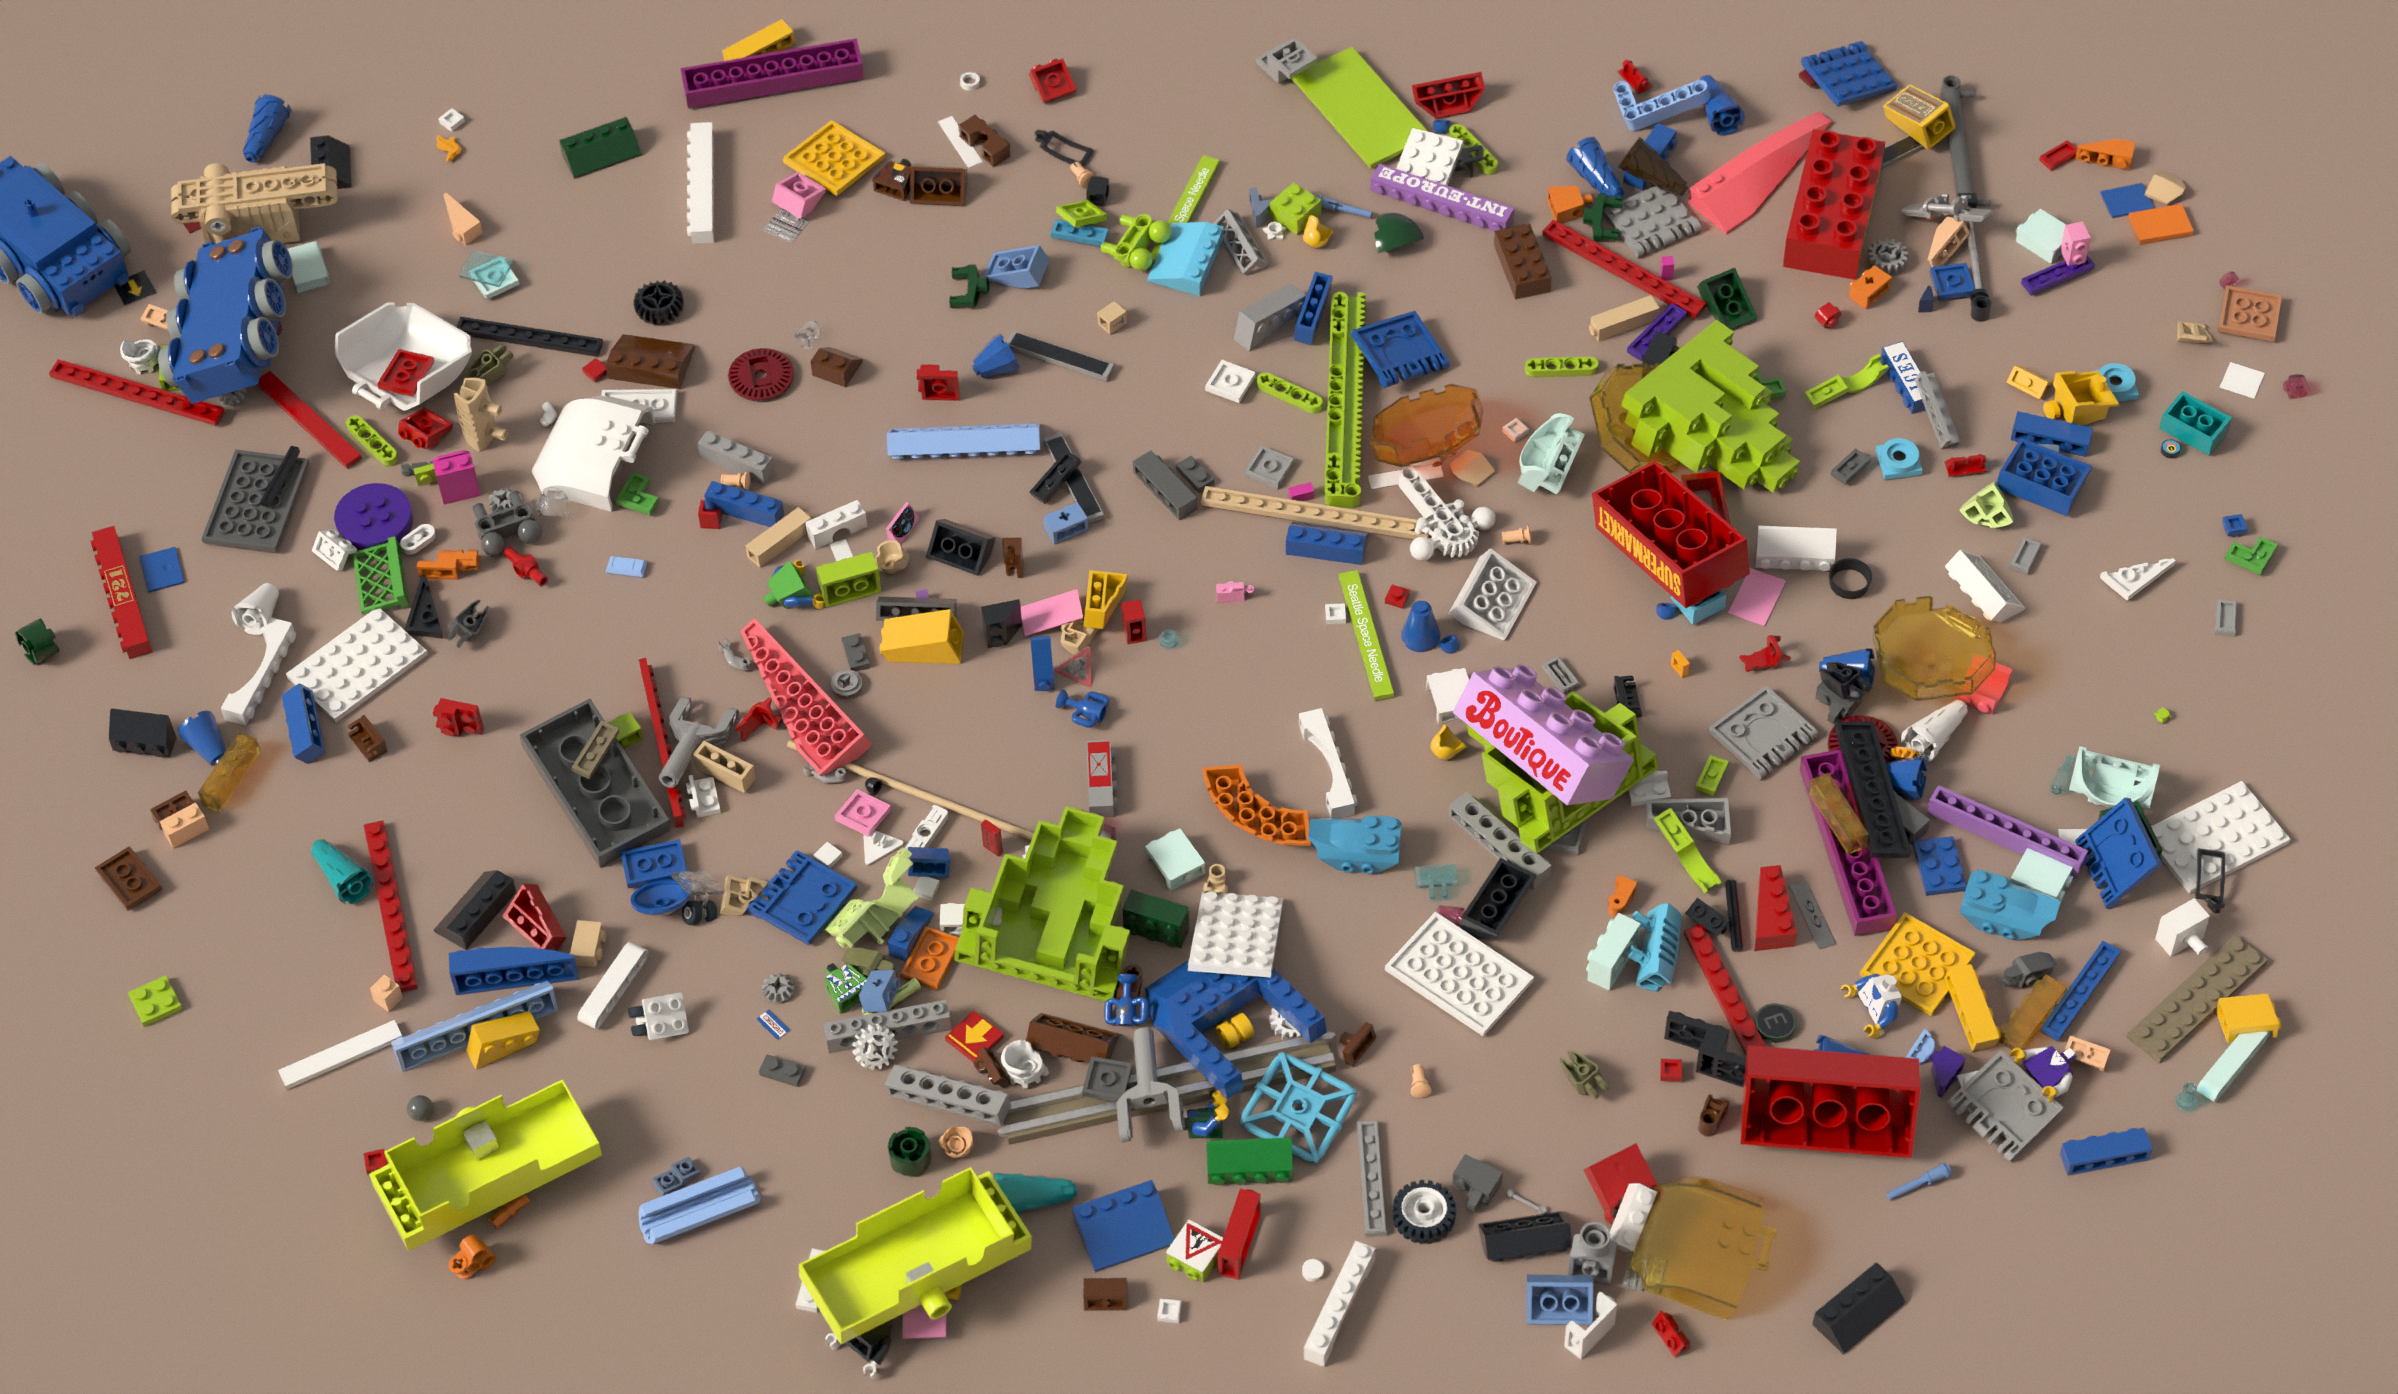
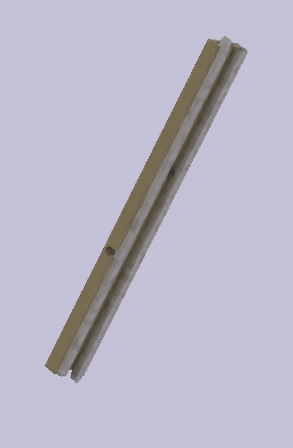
M1333 1032L1325 1033L1312 1043L1303 1036L1222 1053L1242 1074L1244 1088L1238 1093L1255 1090L1254 1087L1257 1083H1260L1272 1060L1281 1052L1293 1055L1316 1068L1319 1066L1326 1073L1336 1072L1334 1056L1328 1045L1329 1042L1335 1040V1033ZM1189 1061L1157 1068L1158 1082L1167 1083L1177 1089L1183 1106L1214 1099L1212 1095L1217 1089ZM1288 1063L1294 1081L1312 1077L1311 1074ZM1281 1064L1270 1080L1268 1087L1287 1083ZM1131 1073L1127 1091L1137 1085L1136 1073ZM1084 1084L1010 1100L1011 1108L1003 1122L1004 1127L998 1130V1135L1000 1137H1007L1010 1145L1117 1121V1105L1113 1101L1082 1096ZM1169 1101L1167 1104L1137 1110L1133 1108L1131 1109V1117L1169 1109Z

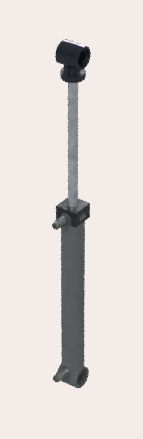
M1949 75L1943 79L1941 97L1944 102L1950 105L1956 126L1948 134L1956 198L1961 197V195H1967V208L1990 206V200L1977 199V195L1974 193L1961 98L1975 97V92L1960 91V79ZM1965 221L1966 227L1970 232L1967 238L1975 290L1970 293L1971 317L1977 322H1983L1989 318L1991 300L1989 299L1988 291L1982 289L1973 221Z

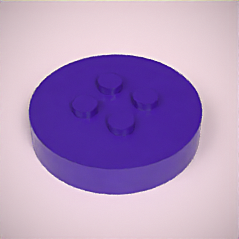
M371 483L351 490L339 501L335 509L334 521L339 535L349 540L359 551L388 543V538L394 536L398 543H400L401 539L411 531L413 513L407 496L401 490L388 484Z

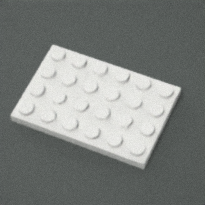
M376 609L286 673V676L294 685L300 683L313 690L315 705L337 723L425 658L428 653L425 648L405 632L383 610Z
M2242 781L2151 826L2163 849L2160 859L2189 894L2196 891L2198 848L2225 852V876L2288 845L2291 840ZM2201 855L2200 889L2221 879V857Z
M1202 892L1188 971L1271 977L1283 908V898Z
M1437 912L1433 913L1385 965L1386 972L1483 1037L1534 981L1532 975Z

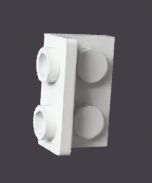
M328 529L319 531L312 551L335 570L341 571L344 568L348 555L356 553L357 548L349 540L340 536L336 530Z
M1654 771L1627 790L1631 807L1646 805L1647 800L1671 799L1667 771Z
M688 775L690 782L686 783L688 795H693V799H689L691 811L696 810L697 818L720 814L714 778L693 780V775Z

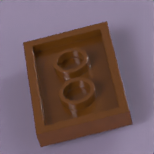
M130 846L95 867L96 872L127 911L162 890L161 884Z

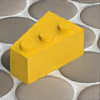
M1089 570L1084 627L1097 629L1105 627L1126 592L1128 574Z
M530 1011L474 1024L471 1028L466 1051L475 1069H478L536 1043L539 1028Z

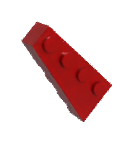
M1781 865L1760 867L1754 951L1795 947L1797 932Z

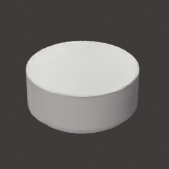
M1310 1259L1303 1264L1302 1275L1306 1280L1315 1282L1322 1278L1324 1267L1320 1261Z

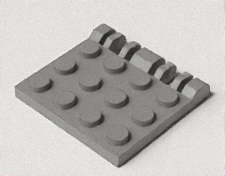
M1652 187L1624 199L1622 208L1606 207L1603 210L1604 217L1614 229H1619V236L1637 258L1651 252L1648 242L1655 249H1659L1661 245L1666 246L1675 242L1676 239H1682L1683 235L1679 230L1680 228L1688 236L1692 232L1696 233L1702 229L1700 222L1693 218L1678 197L1658 187Z
M1767 685L1708 728V733L1749 768L1752 775L1759 780L1772 771L1771 765L1764 758L1767 757L1777 767L1781 764V761H1786L1795 754V751L1798 752L1801 749V745L1794 738L1795 735L1804 745L1809 744L1810 741L1819 736L1818 731Z
M2001 1050L1946 1103L1953 1110L1964 1099L1965 1102L1955 1111L1958 1115L1962 1114L1971 1105L1975 1111L1967 1117L1965 1122L1970 1124L1980 1114L1982 1117L1972 1128L1983 1138L1993 1128L1996 1129L1994 1134L1987 1140L1989 1144L1994 1143L2002 1134L2007 1140L1999 1145L1997 1149L1999 1153H2002L2012 1143L2013 1146L2003 1155L2009 1162L2064 1108L2055 1099L2051 1103L2048 1102L2049 1095L2042 1097L2043 1088Z

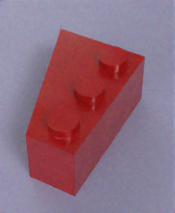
M523 883L502 917L536 948L558 951L567 938L539 886L537 884Z

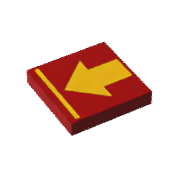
M973 1010L945 1036V1041L974 1062L980 1056L977 1051L984 1046L991 1050L1004 1038V1033Z

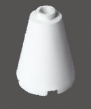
M265 583L236 604L232 610V619L238 627L240 625L244 627L246 633L261 635L269 619L272 617L279 596L276 586Z

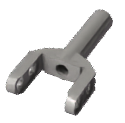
M681 696L669 716L670 731L679 742L661 771L659 781L666 787H675L691 762L694 752L703 741L714 746L725 744L738 722V709H726L718 725L713 729L710 726L686 721L690 714L691 698Z
M1139 1028L1133 1034L1137 1085L1126 1091L1116 1102L1118 1129L1122 1143L1129 1142L1133 1138L1131 1109L1135 1108L1137 1110L1167 1104L1168 1101L1170 1119L1173 1121L1175 1132L1185 1131L1183 1104L1179 1091L1167 1083L1158 1082L1154 1032L1149 1028Z

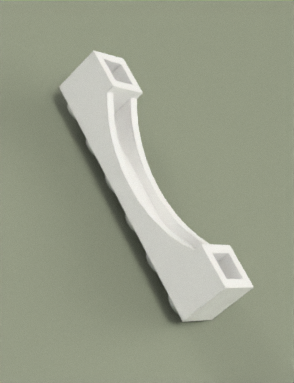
M272 617L269 619L263 630L267 648L262 664L244 687L234 694H228L221 707L224 720L247 725L249 719H252L257 704L261 703L263 693L266 688H269L274 673H277L282 658L286 657L288 647L296 638V632L291 622Z
M1322 708L1299 713V727L1304 740H1309L1318 747L1325 756L1332 772V787L1330 792L1326 793V805L1330 817L1342 818L1355 815V806L1358 805L1355 794H1351V781L1349 778L1346 779V767L1344 762H1340L1341 754L1339 747L1334 745V732L1328 728L1330 727L1328 715H1324Z
M1355 1241L1304 1346L1305 1360L1322 1367L1325 1366L1333 1350L1335 1339L1348 1308L1360 1285L1368 1277L1375 1262V1248Z

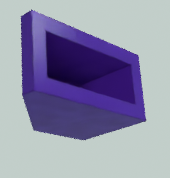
M1943 1046L1940 1052L1936 1051L1931 1058V1062H1933L1931 1073L1937 1095L1940 1098L1944 1096L1956 1080L1957 1075L1962 1072L1966 1060L1965 1057L1946 1046Z

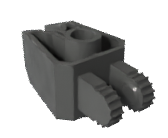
M481 600L472 602L450 624L451 632L447 639L450 641L456 634L461 637L456 645L458 648L465 641L470 642L475 638L488 615L489 606H486L482 612H477L476 606Z
M2044 952L2020 956L2012 962V966L2004 971L2001 983L2005 987L2018 984L2021 989H2025L2045 980L2054 971L2053 967L2057 963L2051 954Z

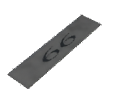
M1807 881L1789 885L1818 949L1836 945Z

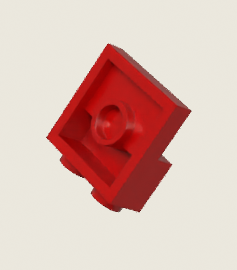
M1053 59L1048 64L1042 66L1039 64L1030 70L1029 77L1035 90L1038 91L1043 104L1076 93L1077 91L1064 59Z
M933 364L920 365V369H917L916 377L917 380H920L918 381V392H921L922 400L960 401L958 371H940V366Z
M424 407L399 421L398 434L403 440L412 441L417 448L421 447L428 450L439 443L440 436L452 430L453 423Z
M440 698L438 705H435L433 709V716L437 717L436 727L440 728L441 733L447 736L460 737L462 731L470 734H482L484 730L478 705Z

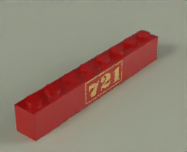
M114 526L92 532L94 540L90 542L93 551L98 553L94 555L97 565L102 566L98 570L101 579L106 580V583H103L106 595L110 594L107 601L110 609L114 608L115 611L111 612L114 623L119 625L115 627L118 637L123 638V641L120 642L123 653L127 652L129 659L152 653Z

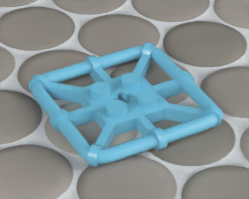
M1281 1052L1272 1060L1260 1083H1257L1254 1087L1255 1092L1245 1107L1239 1122L1241 1127L1262 1139L1285 1138L1290 1127L1304 1133L1310 1153L1292 1144V1154L1303 1160L1318 1163L1325 1155L1337 1132L1341 1131L1342 1123L1355 1101L1357 1092L1348 1083L1324 1072L1323 1068L1319 1066L1316 1068L1293 1055ZM1288 1063L1312 1075L1307 1086L1293 1080ZM1280 1064L1287 1081L1282 1093L1268 1087ZM1321 1079L1343 1091L1323 1096L1312 1090L1316 1081ZM1262 1094L1277 1100L1272 1110L1251 1115ZM1347 1098L1335 1120L1320 1113L1325 1103ZM1302 1103L1303 1110L1296 1111L1293 1104L1298 1105ZM1275 1118L1285 1125L1277 1137L1252 1123ZM1315 1120L1330 1127L1317 1151L1310 1133Z

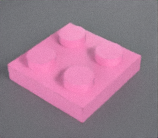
M857 789L836 813L835 821L869 837L891 811V805Z

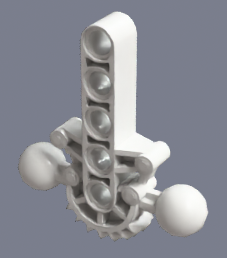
M1406 466L1402 469L1398 485L1423 516L1418 519L1415 532L1419 535L1425 533L1432 536L1430 539L1422 536L1415 538L1410 545L1411 555L1416 560L1424 561L1433 555L1435 548L1443 552L1444 556L1449 554L1451 558L1454 555L1460 558L1462 554L1466 556L1469 552H1472L1475 545H1477L1479 531L1475 529L1489 530L1496 521L1494 511L1488 507H1478L1473 512L1472 518L1469 519L1463 513L1464 502L1458 499L1453 503L1445 504L1415 467Z

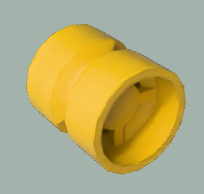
M1243 1013L1231 1018L1230 1023L1226 1021L1216 1027L1217 1035L1227 1050L1238 1046L1240 1040L1245 1042L1255 1036L1252 1024Z

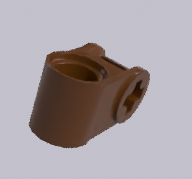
M1131 964L1125 968L1123 974L1137 975V980L1131 984V997L1135 999L1140 997L1143 983L1142 969L1138 965ZM1123 983L1119 985L1116 999L1123 997Z
M1711 1094L1708 1095L1699 1119L1698 1130L1702 1135L1707 1137L1715 1135L1722 1119L1726 1115L1729 1101L1723 1102L1713 1098Z

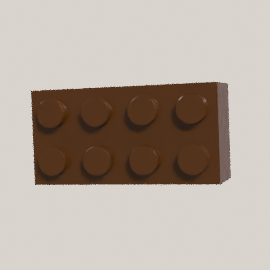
M1530 223L1496 230L1494 233V247L1514 298L1520 299L1551 292L1552 277Z

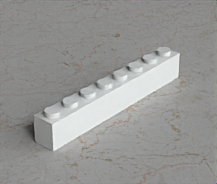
M712 122L690 123V131H687L688 142H690V144H687V152L690 155V158H687V166L690 171H687V180L690 182V185H687V194L690 196L687 199V207L690 209V212H687V222L690 223V226H687V236L691 237L692 244L714 243Z

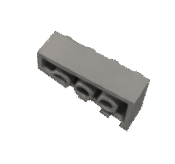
M1290 283L1239 311L1234 340L1248 351H1251L1301 312L1306 294Z
M1728 798L1647 800L1645 809L1646 829L1661 831L1654 822V818L1671 808L1691 838L1729 845L1731 827Z

